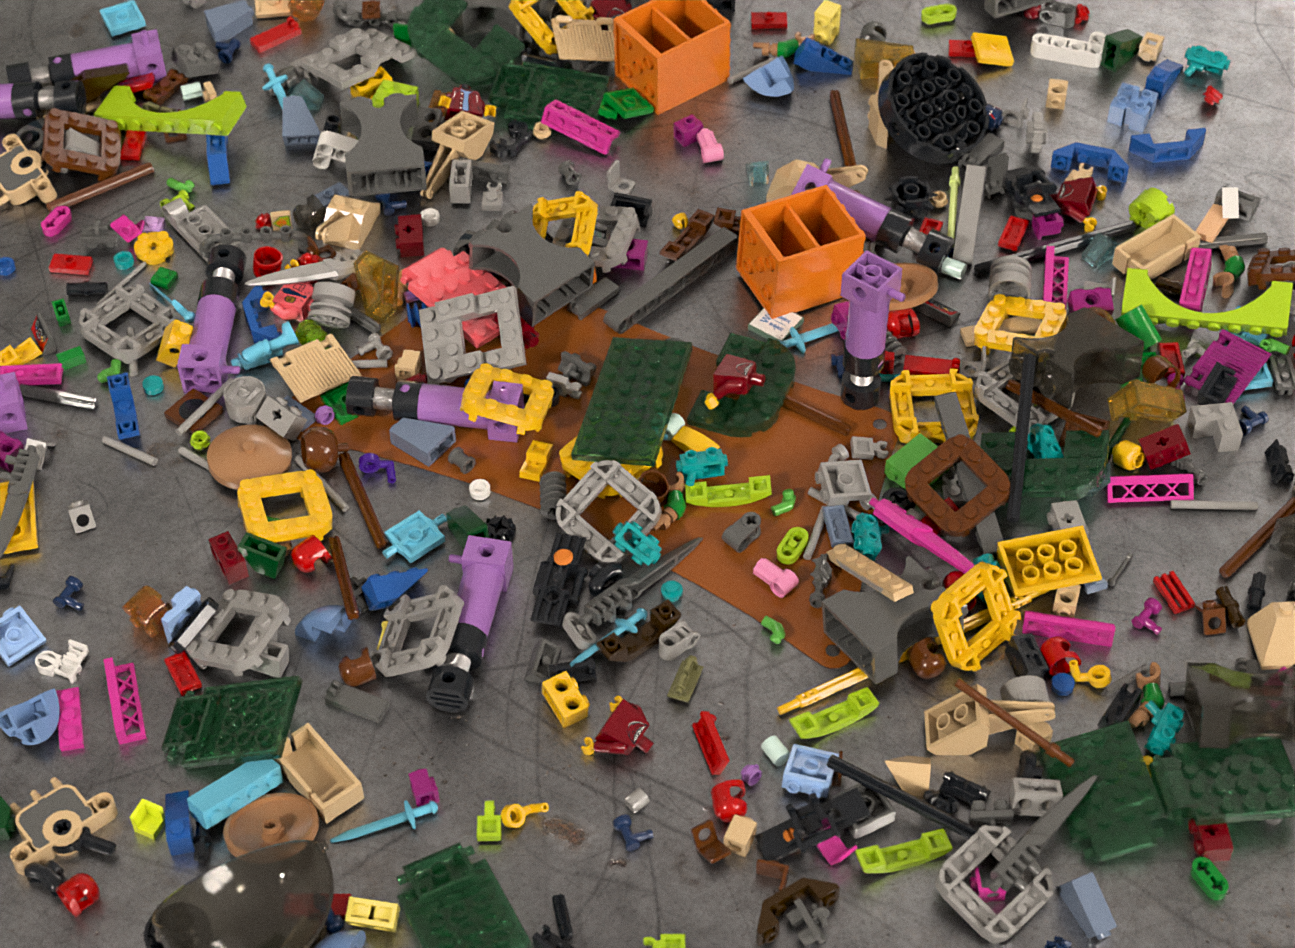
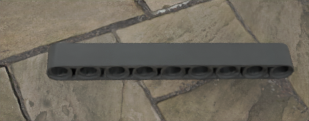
M726 227L721 228L611 308L605 314L603 322L618 334L624 333L738 248L739 236Z
M956 392L934 396L936 411L945 439L955 437L958 434H963L970 438ZM957 461L953 465L965 503H967L985 489L986 486L962 461ZM992 512L973 529L981 554L996 556L997 542L1003 541L995 513Z

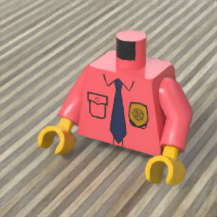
M292 259L290 261L291 266H299L296 260ZM289 264L285 266V269L291 268ZM310 282L284 284L275 297H273L272 293L265 292L260 300V305L262 307L269 306L273 314L282 320L295 319L303 321L308 316L310 304L315 302L312 299L313 285Z

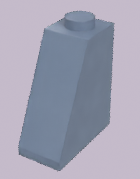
M246 0L204 11L206 25L215 43H225L253 24L252 16H254V11L251 5L248 6Z
M292 95L283 97L282 137L284 145H317L320 131L302 96Z
M402 418L398 423L393 424L389 430L392 445L428 467L456 442L455 428L450 425Z
M1093 872L1056 887L1088 939L1096 936L1100 940L1112 935L1110 930L1116 928L1117 925Z

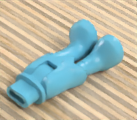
M289 321L282 324V334L279 337L270 341L264 339L245 348L241 352L242 355L238 353L237 358L230 360L232 366H239L240 370L243 368L244 370H249L250 368L270 363L269 359L283 355L284 347L299 345Z

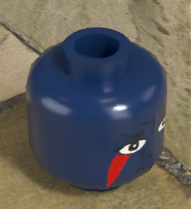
M987 104L986 111L987 115H989L987 130L991 132L1000 128L1005 117L1002 116L1003 111L992 104Z

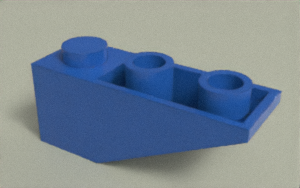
M808 37L798 47L794 58L795 64L808 71L851 75L854 61Z
M411 568L401 573L393 571L387 575L380 576V574H374L369 576L361 587L369 611L389 608L399 597L412 588L428 572V569Z

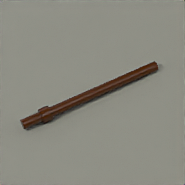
M960 678L954 684L956 688L1043 748L1048 756L1057 758L1068 767L1072 766L1075 760L1060 750L1061 747L1047 741Z

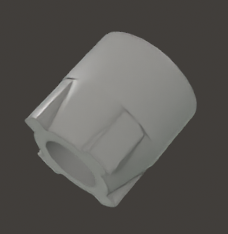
M639 787L624 798L625 805L633 814L650 803L646 793Z

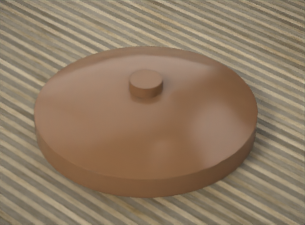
M894 263L903 268L900 292L904 293L906 298L903 302L892 298L889 311L916 307L930 300L936 294L938 279L932 269L916 263Z
M241 425L222 432L212 441L207 451L208 469L219 483L238 490L240 482L244 479L288 473L292 465V449L286 438H283L269 427Z
M292 793L267 794L260 796L231 814L225 823L223 835L227 849L236 858L251 863H270L291 857L307 847L318 832L319 818L315 806L305 797Z

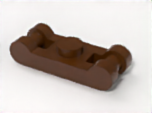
M171 68L167 75L155 86L144 91L143 98L147 101L152 100L154 104L161 106L180 89V86L187 83L188 78L184 73H179L176 69Z

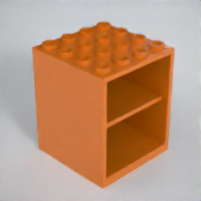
M651 0L613 19L615 76L628 88H634L654 106V112L657 115L724 83L730 76L731 24L727 18H724L706 0Z
M826 184L741 210L736 269L763 308L774 319L791 312L796 313L843 298L840 296L842 273L864 253L863 247L866 236L864 231L856 224L855 219L846 211L845 206L837 199L836 194Z

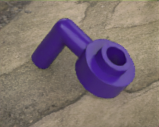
M366 453L359 458V469L362 472L374 473L379 468H385L387 470L388 483L396 482L393 461L380 460L379 456L373 453Z

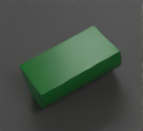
M1142 304L1115 319L1134 353H1139L1162 340Z

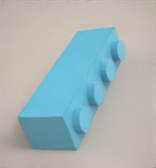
M265 752L259 754L188 797L187 802L190 816L207 830L282 784L281 766Z

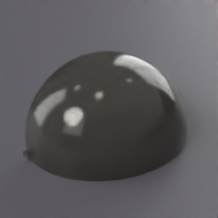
M313 840L283 842L249 852L201 874L173 892L156 908L151 918L156 931L154 933L158 942L161 941L165 948H308L321 932L328 918L333 900V872L326 851L329 849L328 844L325 841L317 842Z

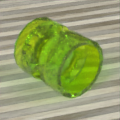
M312 319L303 321L295 330V335L301 345L317 339L319 341L325 340L326 335H328Z

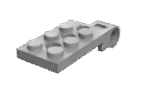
M177 198L162 206V212L167 221L198 253L199 245L208 236L220 234L221 229L228 228L206 205L189 213L184 201L181 198ZM232 241V243L230 244H223L234 245L238 248L243 247L241 241ZM218 242V243H216V244H214V245L217 246V245L223 244V243Z

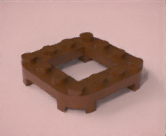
M57 108L50 110L46 115L42 128L43 150L41 160L53 167L52 171L60 173L62 167L97 174L98 181H103L107 177L117 174L121 161V132L116 121L59 110ZM69 128H72L77 132L99 136L100 156L63 149L64 129L69 130Z
M1287 247L1279 248L1277 251H1270L1268 248L1259 249L1258 254L1252 257L1247 268L1248 286L1258 285V289L1264 290L1267 289L1270 281H1295V264L1291 267L1276 265L1295 261V250H1290Z
M963 434L947 439L912 467L905 477L908 499L910 502L913 501L945 537L962 536L964 538L968 536L971 529L998 507H1004L1010 495V481L1006 473L975 441ZM962 461L986 488L958 511L954 512L929 484L954 463Z

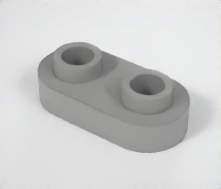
M574 612L566 613L562 621L564 630L576 647L587 650L595 644V634L588 624L582 625L579 618L581 616Z

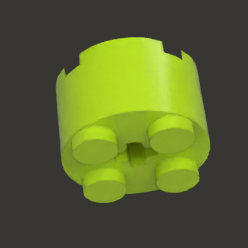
M1150 187L1148 190H1143L1129 205V214L1131 216L1129 221L1133 220L1136 226L1140 225L1147 230L1173 215L1175 208L1173 203L1169 204L1166 200L1168 196L1164 192Z

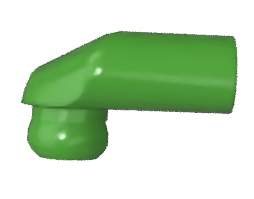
M169 178L166 182L168 187L177 191L185 190L187 193L192 192V189L195 187V184L190 180L182 183L174 178Z
M1273 338L1263 339L1259 343V348L1269 353L1277 351L1287 355L1291 349V346Z
M113 359L110 368L102 370L97 375L98 381L105 383L108 382V376L120 374L121 361Z
M792 489L784 490L782 492V502L771 507L774 516L793 509L796 495H794Z
M766 615L761 625L773 633L770 636V640L780 644L782 639L785 638L784 627L781 623Z

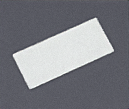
M1222 188L1223 218H1239L1238 188Z

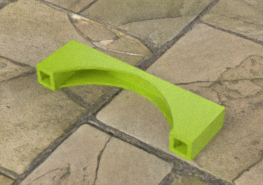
M113 86L94 113V116L116 121L119 130L228 136L247 105L241 92L224 91L222 95L194 108L178 112L157 113L137 106L130 86Z
M1128 268L1121 315L1142 304L1153 325L1166 324L1169 327H1178L1179 325L1187 326L1190 329L1207 328L1210 331L1224 329L1231 333L1249 332L1252 335L1270 334L1273 337L1287 336L1293 283L1272 281V286L1245 306L1227 312L1203 313L1186 309L1169 300L1152 283L1148 276V270Z

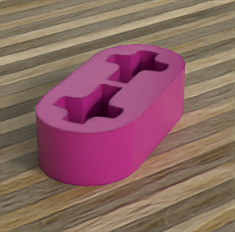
M56 207L42 221L41 228L45 236H56L72 220L69 207Z

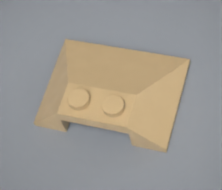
M1295 601L1272 602L1248 618L1246 624L1261 670L1280 669L1283 666L1287 669L1295 668Z

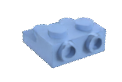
M186 586L177 592L171 599L173 608L167 611L164 617L161 618L168 645L201 605V595L195 588Z
M21 606L15 609L14 607L9 608L3 613V617L0 618V657L9 667L46 643V638Z
M793 744L783 773L782 788H786L790 793L803 792L810 795L815 792L818 799L821 797L828 798L835 771L827 767V761L831 755L839 757V754Z

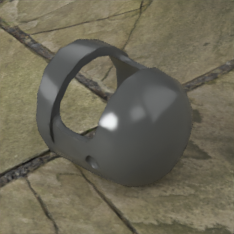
M877 21L866 23L861 30L858 40L860 49L872 54L883 52L887 37L885 26Z

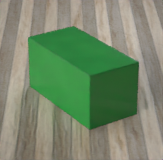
M64 298L52 301L59 327L71 324Z
M81 346L56 354L58 363H62L63 371L86 363Z

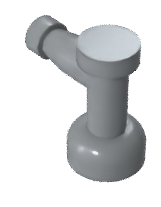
M378 333L371 334L368 337L369 343L357 349L362 356L376 348L377 358L387 360L392 357L393 351L389 346L382 344Z
M1192 339L1187 346L1188 349L1182 351V355L1185 358L1196 353L1202 356L1207 349L1201 346L1198 340Z

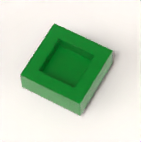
M602 99L598 115L608 119H616L618 112Z
M160 266L150 279L151 284L169 290L178 279V273Z

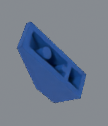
M1169 59L1157 64L1147 76L1145 89L1158 93L1157 99L1161 100L1184 65Z
M189 790L165 794L166 840L171 856L195 851L192 816H190L187 798L190 797Z

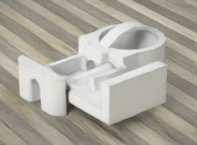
M69 639V652H66L67 655L61 656L53 651L39 653L35 659L39 673L51 677L58 674L69 678L71 684L77 680L76 674L80 675L82 672L81 663L89 653L87 645ZM44 660L52 663L48 667L40 666Z

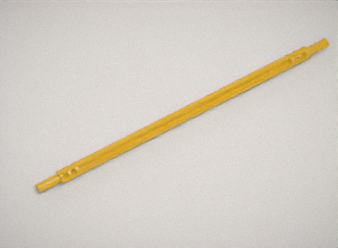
M1049 590L1009 598L1015 610L1032 602V599L1049 592ZM986 608L964 618V633L991 621L989 609ZM934 637L938 645L942 644L940 637ZM931 643L927 645L928 650L932 646ZM911 647L903 653L899 663L907 660L906 653ZM858 667L797 695L796 699L778 706L777 711L780 715H783L798 707L803 708L868 678V676Z

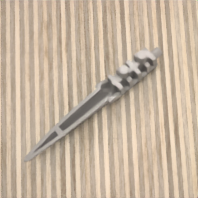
M356 249L351 254V259L339 252L333 259H323L322 262L277 271L249 280L245 284L248 286H266L325 279H346L352 273L359 276L376 273L377 267L384 265L385 260L383 257L376 258L371 251L367 252L366 255L365 252Z

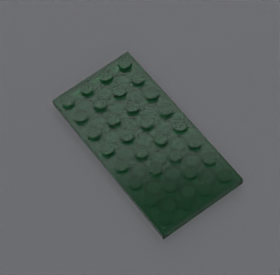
M613 337L571 453L572 460L591 462L614 460L620 464L655 466L692 353V342Z

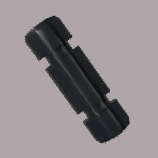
M554 895L552 903L555 909L560 937L563 940L571 939L573 937V929L565 895Z

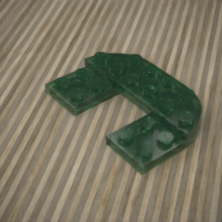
M423 0L418 7L415 6L408 20V34L412 48L416 50L417 55L421 59L425 58L458 85L468 84L472 87L478 85L486 86L493 83L502 76L525 49V44L497 24L475 49L449 30L450 26L468 7V3L465 0Z
M730 333L716 360V366L720 365L726 354L754 361L756 363V373L765 375L764 386L753 385L748 394H741L738 400L726 396L720 400L717 399L719 404L711 410L706 406L705 400L707 394L712 392L701 390L687 417V424L730 437H751L754 432L760 430L762 432L767 431L778 420L779 411L785 401V397L795 383V359L790 350L777 340L768 338L767 342Z
M1084 430L1066 431L1064 458L1026 459L1022 498L1060 497L1061 502L1075 501L1087 496V492L1092 488H1098L1107 473L1109 430H1103L1099 437H1095ZM1015 432L982 433L980 447L1006 473L1010 481Z

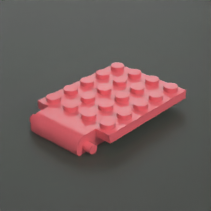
M439 248L404 268L400 279L404 285L409 283L408 290L428 307L435 306V302L470 293L479 295L506 288L504 284L488 271L471 270L469 268V255L465 251L453 256L452 251L445 248ZM497 313L463 321L464 338L478 349L499 336V326L492 321Z

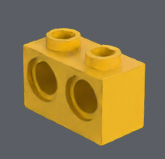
M379 66L373 77L351 86V94L353 97L361 96L372 99L383 79L392 81V77L382 66Z
M567 671L542 682V694L563 728L588 717V707H590L587 697L581 695L578 691L577 681L574 677L570 678ZM558 688H564V689H566V691L561 692V691H558L557 689H558ZM569 706H576L577 709L572 710V709H569L568 707H569Z

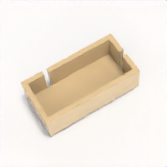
M1173 214L1115 247L1112 265L1123 274L1127 273L1128 268L1148 270L1149 278L1153 280L1182 263V259L1184 261L1190 257L1191 248H1199L1201 236Z
M309 723L291 734L294 752L288 737L270 747L272 759L281 766L283 775L302 797L313 803L318 816L325 824L364 799L362 783Z

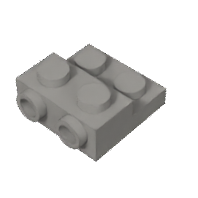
M862 460L821 462L818 471L815 472L816 484H821L822 488L820 490V499L822 502H826L827 506H848L849 501L869 500L872 494Z

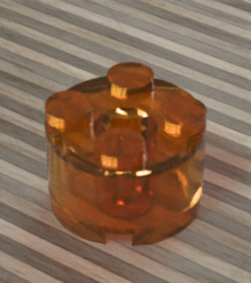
M145 585L122 608L131 616L129 621L135 627H144V631L151 638H154L164 628L161 618L173 607L168 602L165 604L161 600L163 596L156 590Z

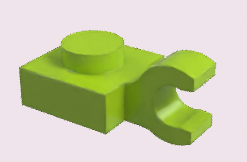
M494 800L485 801V815L477 816V841H501L502 820L501 815H495L496 807L494 806Z

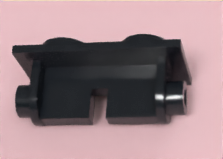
M1276 439L1265 451L1274 485L1280 480L1290 483L1293 481L1294 473L1291 465H1288L1287 450L1283 445H1279V441Z
M587 658L580 663H574L573 667H570L572 661L548 665L551 678L567 671L570 678L574 677L577 682L597 679L593 658Z
M946 771L944 773V781L939 788L940 791L946 792L948 795L972 805L973 801L982 800L986 802L991 793V790L986 789L985 785L981 786L954 774V771Z

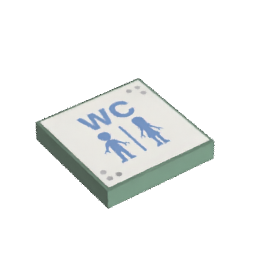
M763 308L748 324V330L776 344L778 340H787L791 336L790 327L793 326L797 330L804 322V317L791 312L772 319L765 308Z

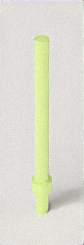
M957 166L952 168V175L949 178L951 189L947 235L954 239L958 187L961 184L960 169Z

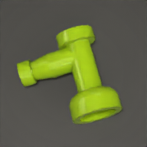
M185 190L179 191L178 195L170 200L163 199L160 201L162 209V206L177 198H181L186 204L188 211L192 212L195 209V206L188 201L189 195Z

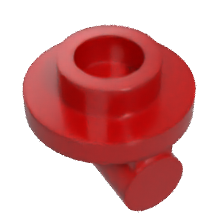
M1076 5L1075 23L1080 24L1082 20L1086 21L1089 19L1090 12L1086 5Z
M1208 86L1206 92L1202 94L1205 96L1203 100L1212 106L1214 103L1218 105L1219 101L1223 98V95L1212 86Z
M261 213L255 220V228L260 230L264 226L271 227L270 214Z

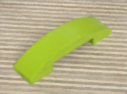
M770 475L749 477V483L710 487H707L706 482H696L693 486L685 484L686 503L704 507L738 506L772 495Z
M865 687L849 694L844 702L815 714H811L810 711L791 718L789 722L801 739L820 737L838 731L860 720L879 706V702L869 688Z
M944 828L922 833L921 838L881 849H879L878 845L855 850V854L864 873H888L932 861L952 851L953 847Z

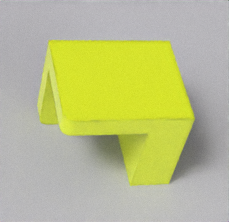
M143 798L130 816L134 831L153 840L156 839L165 826L163 807Z

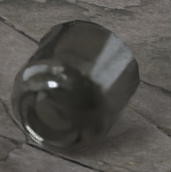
M314 194L307 197V204H297L292 212L295 223L303 230H310L325 220L326 210Z

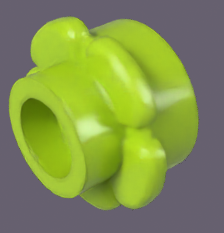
M196 431L191 436L190 445L194 446L196 450H203L210 445V436L205 431Z

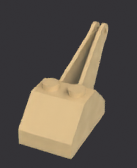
M889 60L879 62L878 90L869 99L870 111L867 116L869 119V130L876 145L885 149L888 148L894 139L887 131L881 119L878 108V92L883 79L894 68Z
M461 111L432 131V142L436 145L438 151L426 177L427 190H421L420 195L428 199L433 198L438 189L451 175L452 160H458L459 157L477 160L482 157L493 135L494 122Z
M796 159L777 169L766 195V203L790 196L807 164L817 169L820 168L815 163ZM864 165L829 168L826 173L832 175L834 181L850 188L866 179L868 169Z
M334 195L327 207L324 223L318 226L316 230V240H322L325 244L347 249H361L381 212L380 203L344 195Z
M978 684L972 686L987 697L985 688ZM960 692L924 711L927 750L935 755H970L987 746L988 735L1014 729L964 692ZM991 700L1025 725L1049 721L1056 717L1055 705L1051 702Z

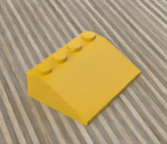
M1083 526L997 542V560L1001 569L1005 570L1008 575L1005 580L1015 597L1102 580Z

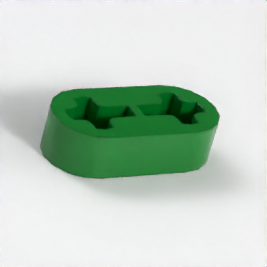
M1196 858L1190 869L1191 876L1209 898L1213 900L1223 899L1229 888L1227 880L1208 858ZM1198 866L1201 869L1206 868V873L1203 870L1198 871ZM1213 884L1215 887H1222L1221 891L1218 888L1213 889Z

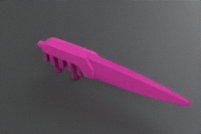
M875 497L870 500L869 504L875 508L873 514L919 547H925L963 573L968 572L975 566L955 548L933 533L931 527L918 521L913 515H907V511L896 503H892V501L887 499L879 501Z

